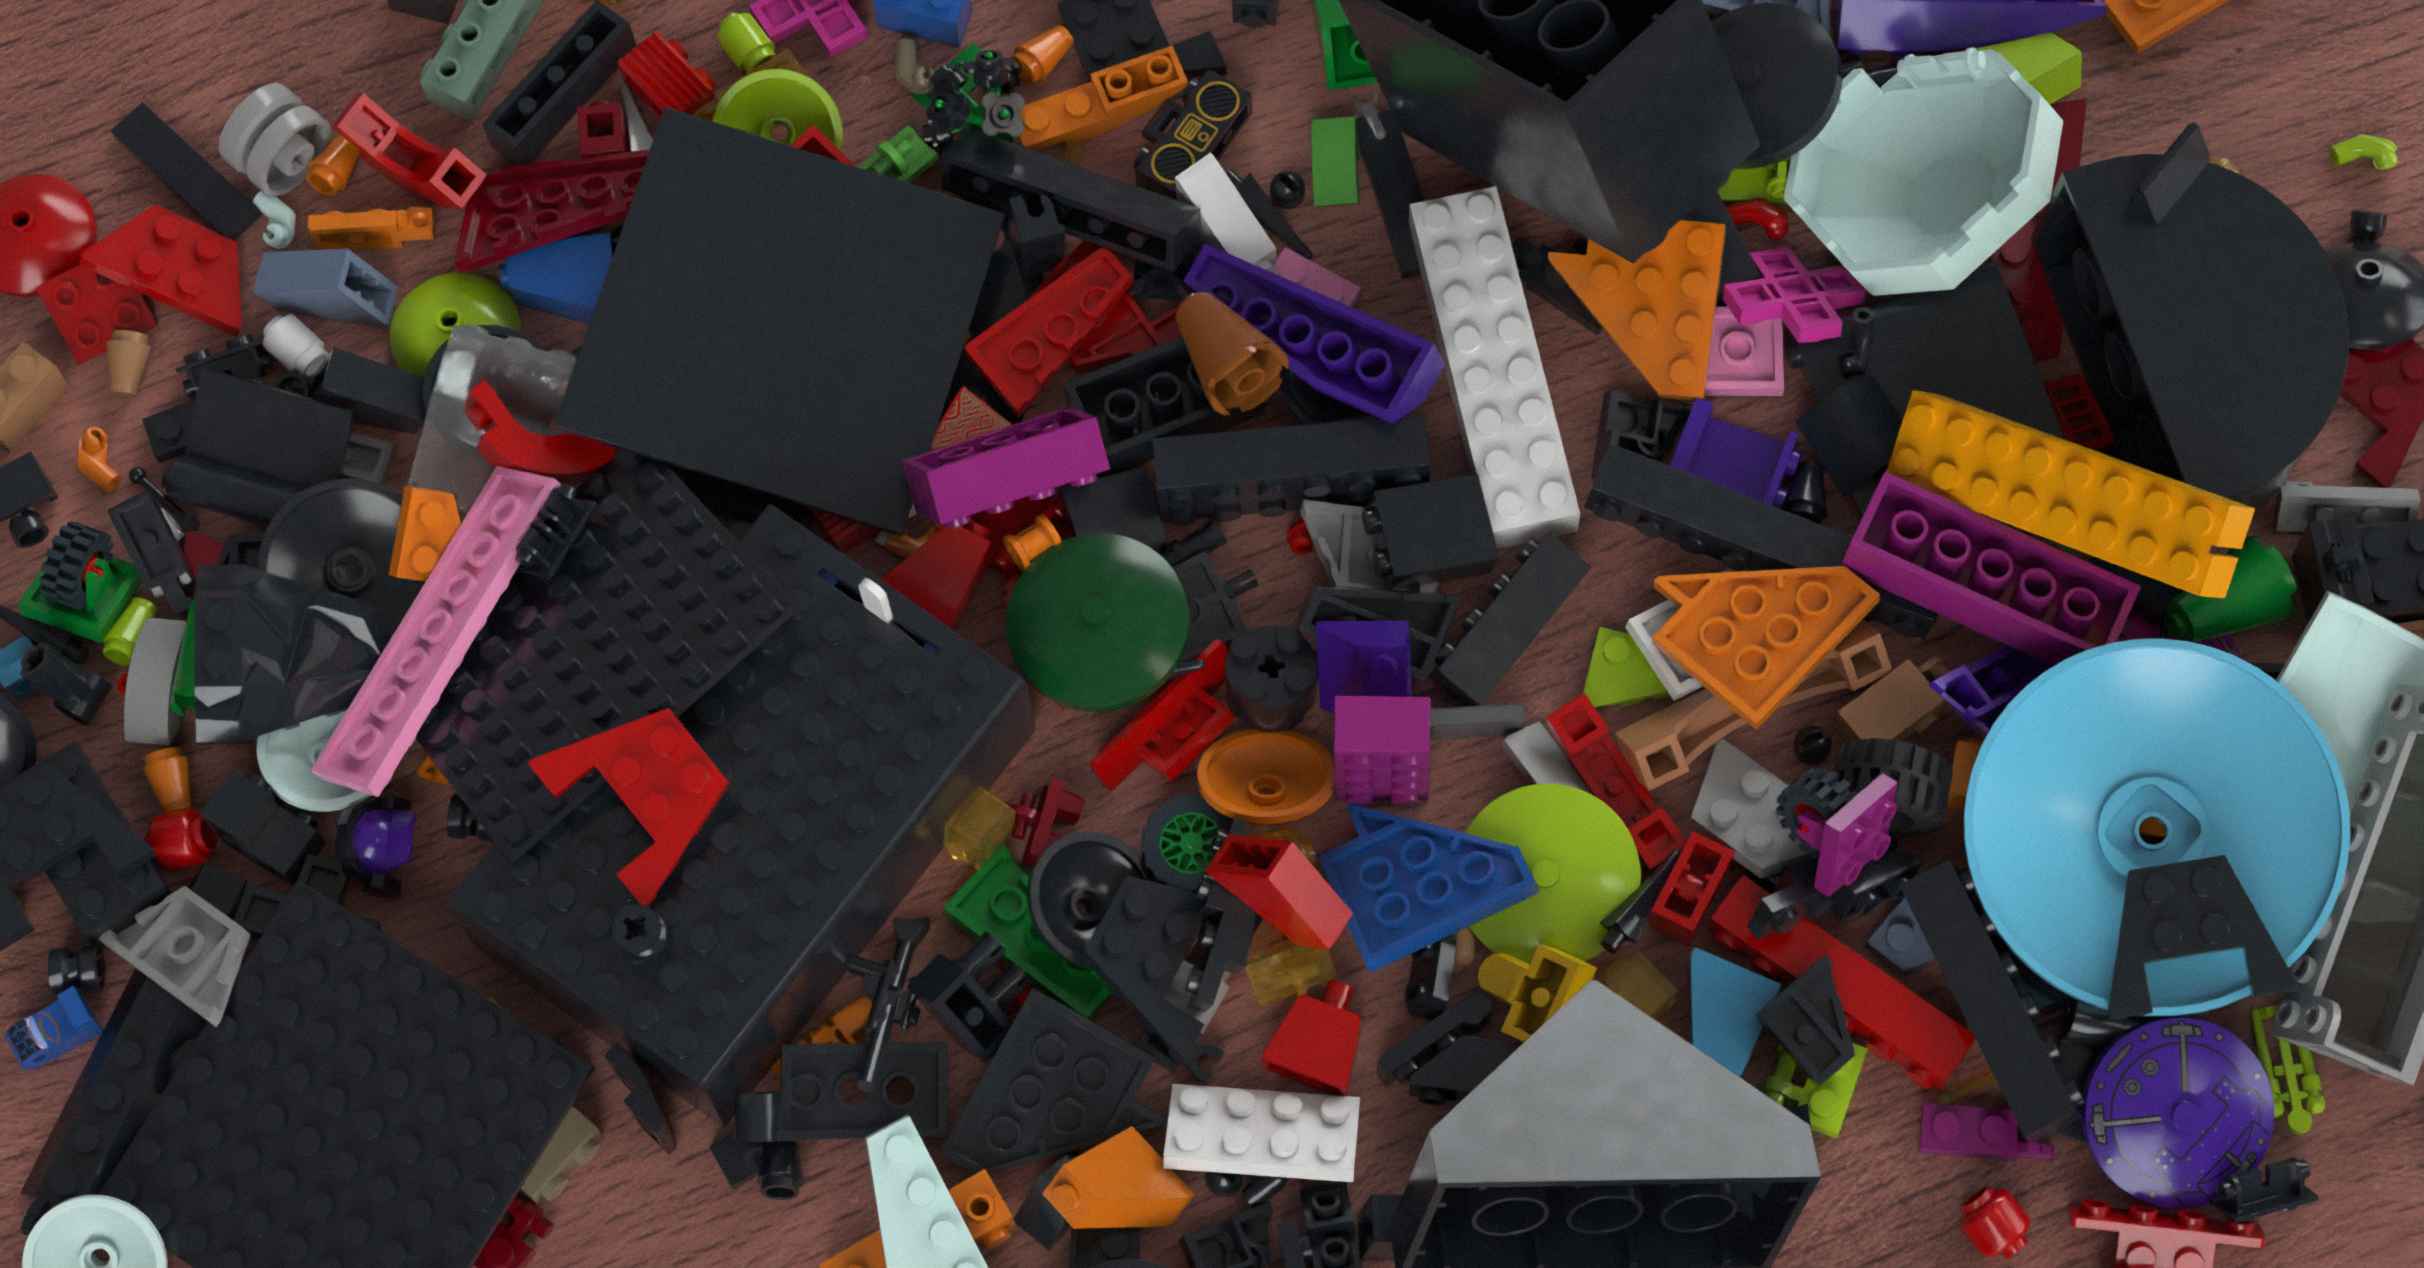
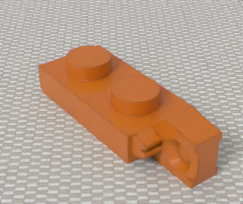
M410 206L406 211L400 209L398 211L371 209L367 212L357 213L329 211L322 215H308V230L316 250L349 249L350 251L404 248L405 241L434 239L435 217L432 208Z

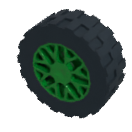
M1191 794V797H1183L1181 795L1174 797V800L1167 803L1165 801L1161 804L1159 809L1155 813L1152 812L1147 819L1148 824L1146 828H1143L1141 835L1142 859L1147 870L1151 871L1155 882L1196 893L1203 872L1215 856L1209 854L1216 830L1218 827L1225 829V826L1232 819L1215 810L1200 795Z

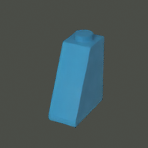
M1694 947L1688 964L1690 1044L1742 1078L1765 1027L1755 1014L1779 994L1781 984Z

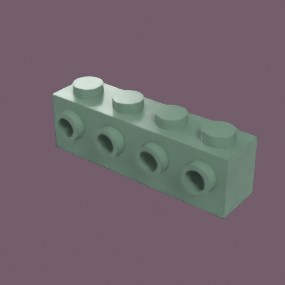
M464 0L463 11L456 23L450 24L445 30L441 42L442 46L435 58L429 59L422 69L420 83L428 102L474 121L545 0Z

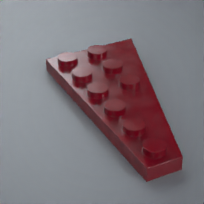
M2087 98L2050 105L2063 120L2052 193L2062 172L2080 167ZM2046 206L1988 258L1989 263L1994 262L2002 276L2034 362L2058 358L2063 321L2030 240Z
M650 149L481 169L487 176L467 202L454 258L459 274L627 217Z

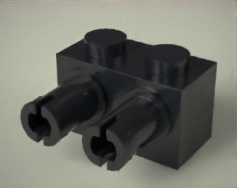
M987 931L958 960L954 958L950 960L939 953L907 985L908 989L960 1048L983 1063H986L994 1055L1012 1024L1005 1016L1004 1010L1021 991H1024L1032 983V980L1025 976L1026 973L1011 961L984 990L979 986L978 980L1007 952L1000 945L1001 943Z

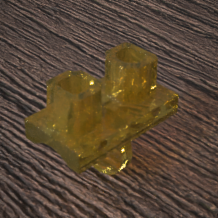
M1294 942L1247 960L1245 966L1247 977L1260 1008L1293 994H1296L1298 997L1307 994L1306 989L1338 977L1328 950L1297 946Z

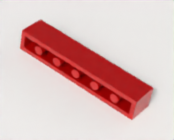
M1742 875L1710 918L1708 932L1712 934L1711 939L1713 942L1730 954H1734L1737 951L1750 960V966L1757 974L1770 980L1776 978L1786 986L1790 985L1826 954L1831 960L1832 977L1837 996L1841 998L1845 1014L1844 1022L1846 1030L1850 1035L1853 1032L1868 1042L1867 1048L1885 1062L1894 1060L1907 1069L1906 1075L1918 1086L1924 1089L1933 1087L1938 1092H1941L1972 1049L1976 1041L1974 1034L1806 918L1799 921L1793 929L1783 935H1778L1775 932L1758 940L1747 925L1761 899L1771 894Z

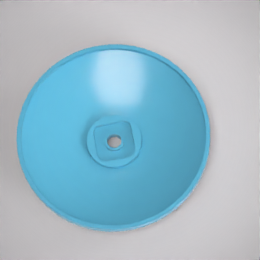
M2134 639L2113 642L2088 649L2063 660L2029 683L2006 706L1981 745L1971 771L1963 816L1964 846L1969 873L1982 908L1994 925L1998 935L2015 956L2047 983L2075 999L2108 1010V1003L2110 1001L2126 879L2129 870L2225 855L2289 968L2314 941L2335 906L2347 868L2351 836L2348 799L2338 762L2324 734L2301 703L2279 682L2237 656L2213 647L2172 639ZM2149 819L2159 821L2166 831L2164 841L2156 845L2145 843L2139 835L2140 824ZM2236 949L2144 964L2153 1013L2141 1016L2177 1017L2199 1014L2224 1007L2251 995L2243 950Z

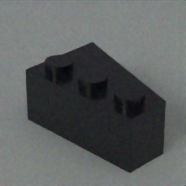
M1311 584L1294 627L1316 637V621H1409L1411 676L1426 682L1461 597L1456 594Z

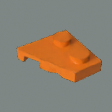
M412 486L404 487L388 575L396 578L427 581L461 525L454 494Z

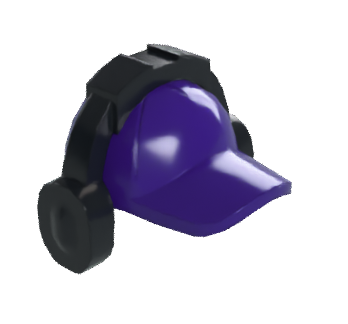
M388 795L375 797L374 801L360 803L352 808L343 810L337 821L336 840H334L337 860L343 862L349 873L363 883V891L367 894L382 898L401 896V882L384 875L407 864L412 857L413 829L417 814L411 811V802L406 799Z

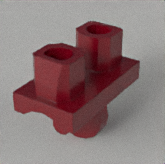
M1055 777L1050 779L1049 785H1045L1042 789L1037 810L1033 809L1036 796L1028 792L1023 793L1020 805L1008 804L1005 806L1003 817L1014 823L1011 837L1024 840L1027 827L1031 828L1021 861L1023 865L1033 868L1043 851L1064 837L1051 832L1054 819L1071 825H1075L1079 820L1085 799L1064 790V780Z

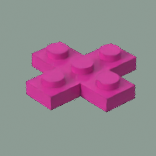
M758 0L749 5L752 16L774 45L810 26L830 58L868 38L866 28L849 4L855 0Z
M1788 246L1749 253L1761 275L1760 279L1725 284L1723 301L1740 325L1782 318L1798 343L1841 337L1843 322L1835 310L1864 304L1866 289L1843 265L1806 271Z

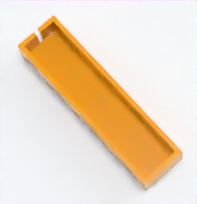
M1912 390L1886 471L1975 512L2202 597H2226L2238 558L2231 555L2209 553L2211 546L2242 549L2255 508L1941 394Z

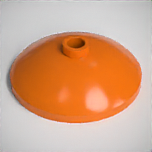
M1248 729L1230 734L1218 740L1207 749L1200 759L1197 770L1198 787L1205 801L1223 815L1231 819L1243 820L1244 823L1252 825H1282L1300 820L1321 808L1331 797L1336 785L1335 762L1328 750L1311 737L1291 730L1262 732L1256 729Z

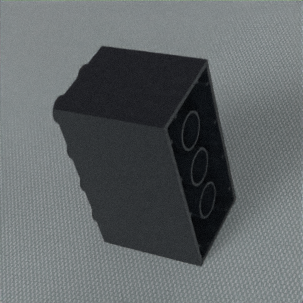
M1339 0L1402 133L1633 264L1644 253L1659 246L1666 238L1668 231L1705 196L1721 188L1728 181L1731 172L1760 146L1702 0Z

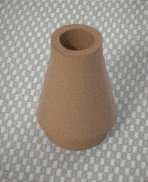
M128 330L112 332L111 340L106 342L110 376L109 394L124 398L136 397L137 387L151 347L147 345V335Z

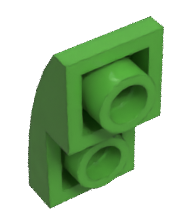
M1356 116L1312 120L1311 148L1314 207L1360 204L1357 167L1359 147Z

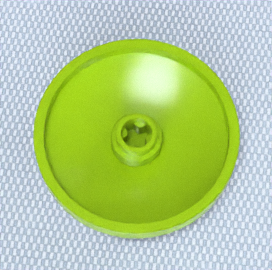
M1546 783L1524 786L1492 801L1475 817L1465 833L1519 847L1540 893L1470 925L1469 927L1472 932L1494 954L1512 955L1529 964L1534 957L1538 945L1557 948L1584 962H1588L1604 953L1606 950L1601 946L1600 942L1608 930L1600 925V922L1641 886V866L1634 840L1621 818L1607 804L1594 795L1561 784Z

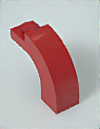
M357 93L332 125L335 131L360 151L358 156L376 171L411 194L443 208L462 209L487 176L486 173L456 147H438L408 131L364 93Z
M486 380L471 388L465 401L467 406L465 411L471 423L478 430L484 429L486 432L482 435L476 449L495 468L496 466L550 477L556 479L560 484L566 483L573 486L581 484L586 477L595 473L599 468L614 459L618 448L570 433L546 436L525 429L512 417Z

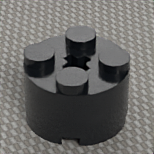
M1263 626L1236 636L1231 643L1225 665V695L1232 714L1239 720L1241 718L1252 724L1253 729L1262 732H1280L1297 726L1304 719L1310 708L1313 707L1316 700L1317 658L1311 645L1303 638L1302 632L1292 626Z

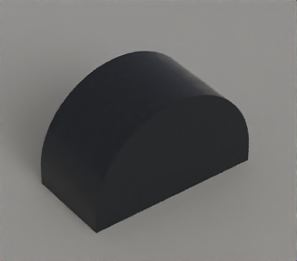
M2164 154L2119 156L2062 172L2051 195V200L2046 205L2030 240L2086 383L2115 439L2114 454L2120 457L2122 461L2255 508L2253 519L2273 498L2321 432L2336 405L2343 387L2348 365L2349 324L2344 296L2327 254L2310 229L2279 198L2254 181L2217 164L2209 162L2158 224L2152 223L2130 207V200L2137 186Z

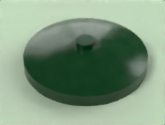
M1092 533L1072 537L1058 545L1049 547L1038 555L1017 580L1011 592L1006 612V634L1009 648L1018 669L1027 682L1037 692L1054 703L1066 708L1086 712H1106L1122 709L1140 702L1157 691L1170 678L1179 665L1188 643L1190 631V615L1186 595L1178 576L1169 563L1152 548L1137 540L1108 533Z

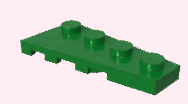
M1002 843L943 907V915L974 940H977L985 931L992 934L1007 951L1000 958L1001 961L1007 965L1011 961L1014 962L1026 973L1025 976L1032 980L1031 984L1045 995L1092 1020L1113 997L1114 993L1092 969L1078 967L1063 960L1040 938L1032 923L1028 909L1027 886L1029 875L1020 870L1012 860V854Z

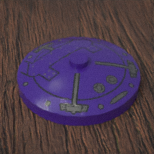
M2159 1017L2134 1025L2121 1033L2105 1047L2096 1059L2086 1079L2082 1094L2085 1103L2081 1104V1113L2084 1117L2081 1119L2082 1130L2089 1152L2097 1166L2113 1184L2136 1199L2159 1207L2186 1209L2210 1204L2209 1198L2219 1196L2217 1193V1183L2222 1182L2225 1175L2258 1167L2266 1153L2273 1131V1094L2266 1072L2258 1058L2242 1040L2231 1032L2208 1021L2192 1017Z

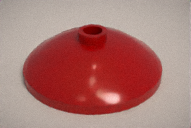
M29 174L14 177L0 183V292L19 297L40 296L36 286L80 265L83 252L96 244L97 223L89 202L75 186L58 177L44 174ZM29 218L26 225L22 227L17 226L20 220Z

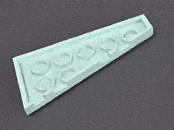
M906 1115L865 1137L886 1268H988L910 1116Z

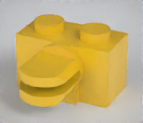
M1538 945L1530 964L1512 955L1503 953L1492 954L1481 964L1478 981L1479 986L1486 994L1511 1006L1501 1031L1525 1042L1588 982L1593 980L1597 967L1557 948Z

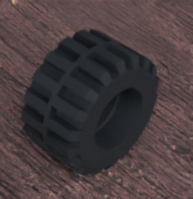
M1858 739L1845 742V744L1838 747L1833 772L1838 774L1837 781L1839 783L1845 779L1851 784L1847 788L1850 793L1855 791L1860 793L1881 773L1898 782L1894 800L1897 809L1890 822V832L1895 835L1911 836L1935 832L1939 830V827H1942L1953 774L1952 767H1950V764L1945 759L1923 747L1892 739Z

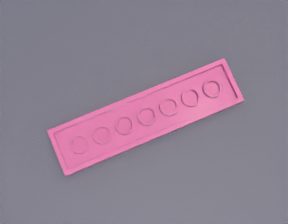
M496 466L310 770L324 781L379 797L384 787L390 782L393 772L407 749L415 741L416 735L430 711L438 703L440 695L453 673L461 665L464 655L476 635L484 627L487 617L501 594L509 586L510 579L520 565L515 559L518 553L515 549L517 544L521 542L528 529H532L530 527L532 521H539L544 524L536 514L539 510H546L543 505L550 496L554 487L559 488L561 485L556 479Z

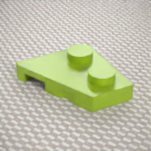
M1599 627L1583 691L1595 709L1620 704L1621 707L1637 704L1646 698L1661 699L1671 697L1629 633Z

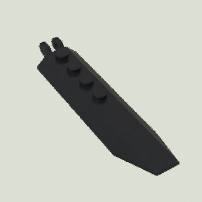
M205 862L188 888L234 920L247 886V879ZM136 968L20 1192L25 1196L37 1198L30 1204L27 1214L22 1221L21 1233L29 1236L36 1223L52 1206L78 1196L99 1195L168 1086L170 1053L190 1036L200 1034L208 1022Z

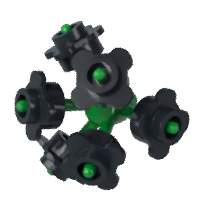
M984 50L976 54V60L965 63L961 60L954 67L945 63L940 68H935L934 74L929 79V82L934 87L926 95L928 99L932 98L926 112L929 124L922 125L923 134L921 135V140L938 153L940 160L942 159V153L954 142L953 136L962 134L968 127L983 132L987 136H995L1012 142L1014 137L1021 135L1025 129L1024 123L1021 121V109L1024 107L1025 101L1017 93H1013L1009 97L1000 95L1010 94L1014 91L1015 87L1020 85L1021 79L1017 75L1021 74L1022 67L1016 63L1015 59L1002 57V53L997 50ZM964 72L973 73L974 83L988 92L983 96L979 105L962 89L969 79Z

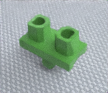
M908 125L890 141L883 140L876 146L877 151L858 167L911 183L914 179H918L938 160V154L925 144Z

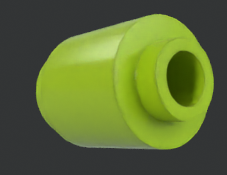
M732 13L721 21L716 40L740 72L750 75L754 72L771 69L775 65L778 58L774 52L775 45L750 13Z

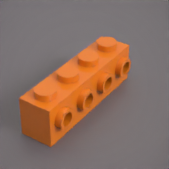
M985 1169L948 1190L978 1249L983 1246L987 1250L996 1248L1011 1237L1009 1231L1016 1228L1014 1218ZM880 1230L819 1264V1267L886 1268Z

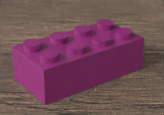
M1071 407L902 460L915 512L940 525L944 524L946 528L964 525L971 521L970 515L987 510L988 514L1009 510L1014 506L1013 501L1029 496L1030 500L1049 497L1056 493L1055 487L1067 483H1071V486L1092 483L1098 479L1097 473L1110 469L1097 418Z
M1335 696L1334 755L1336 799H1345L1346 804L1359 806L1371 805L1373 800H1391L1392 805L1401 807L1416 806L1419 804V800H1428L1430 697Z

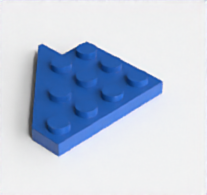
M1351 804L1346 808L1359 837L1318 856L1323 870H1326L1331 888L1353 913L1347 924L1370 973L1540 893L1519 847Z

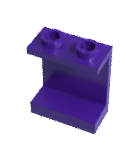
M1696 397L1670 466L1782 509L1788 490L1782 489L1781 486L1786 474L1795 476L1803 451L1796 449L1799 433L1790 430L1787 441L1784 443L1712 418L1713 403Z

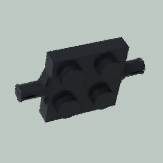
M1207 550L1172 567L1184 589L1190 615L1188 643L1181 661L1196 658L1215 639L1226 643L1236 636L1247 632L1237 613L1235 597L1259 586L1257 579L1241 586L1239 585V583L1255 576L1251 569L1226 581L1216 571Z

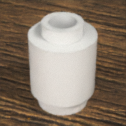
M293 314L284 317L282 315L276 316L263 330V335L265 336L262 343L263 347L290 372L298 373L306 379L315 375L329 355L324 349V342Z

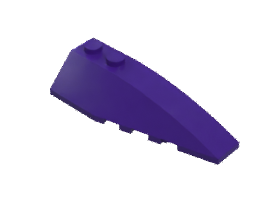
M1832 0L1833 36L1837 48L1843 49L1845 53L1851 55H1866L1870 53V50H1886L1894 56H1906L1913 54V51L1926 52L1976 48L2046 34L2106 14V4L2104 0Z
M1206 243L1183 280L1195 293L1209 292L1278 344L1287 355L1289 361L1288 368L1312 388L1391 424L1424 403L1445 366L1434 343Z

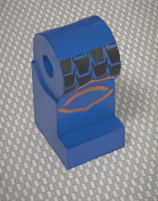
M74 986L58 994V1000L33 1016L18 1021L6 1031L4 1036L21 1069H34L52 1059H57L103 1032L86 997Z

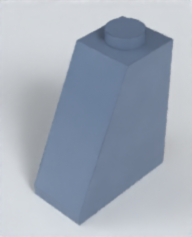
M349 249L263 252L253 293L278 311L377 327H389L399 287Z

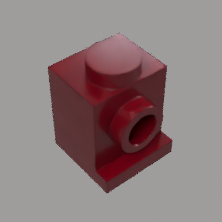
M596 101L589 106L577 107L581 157L628 152L626 117L621 103Z

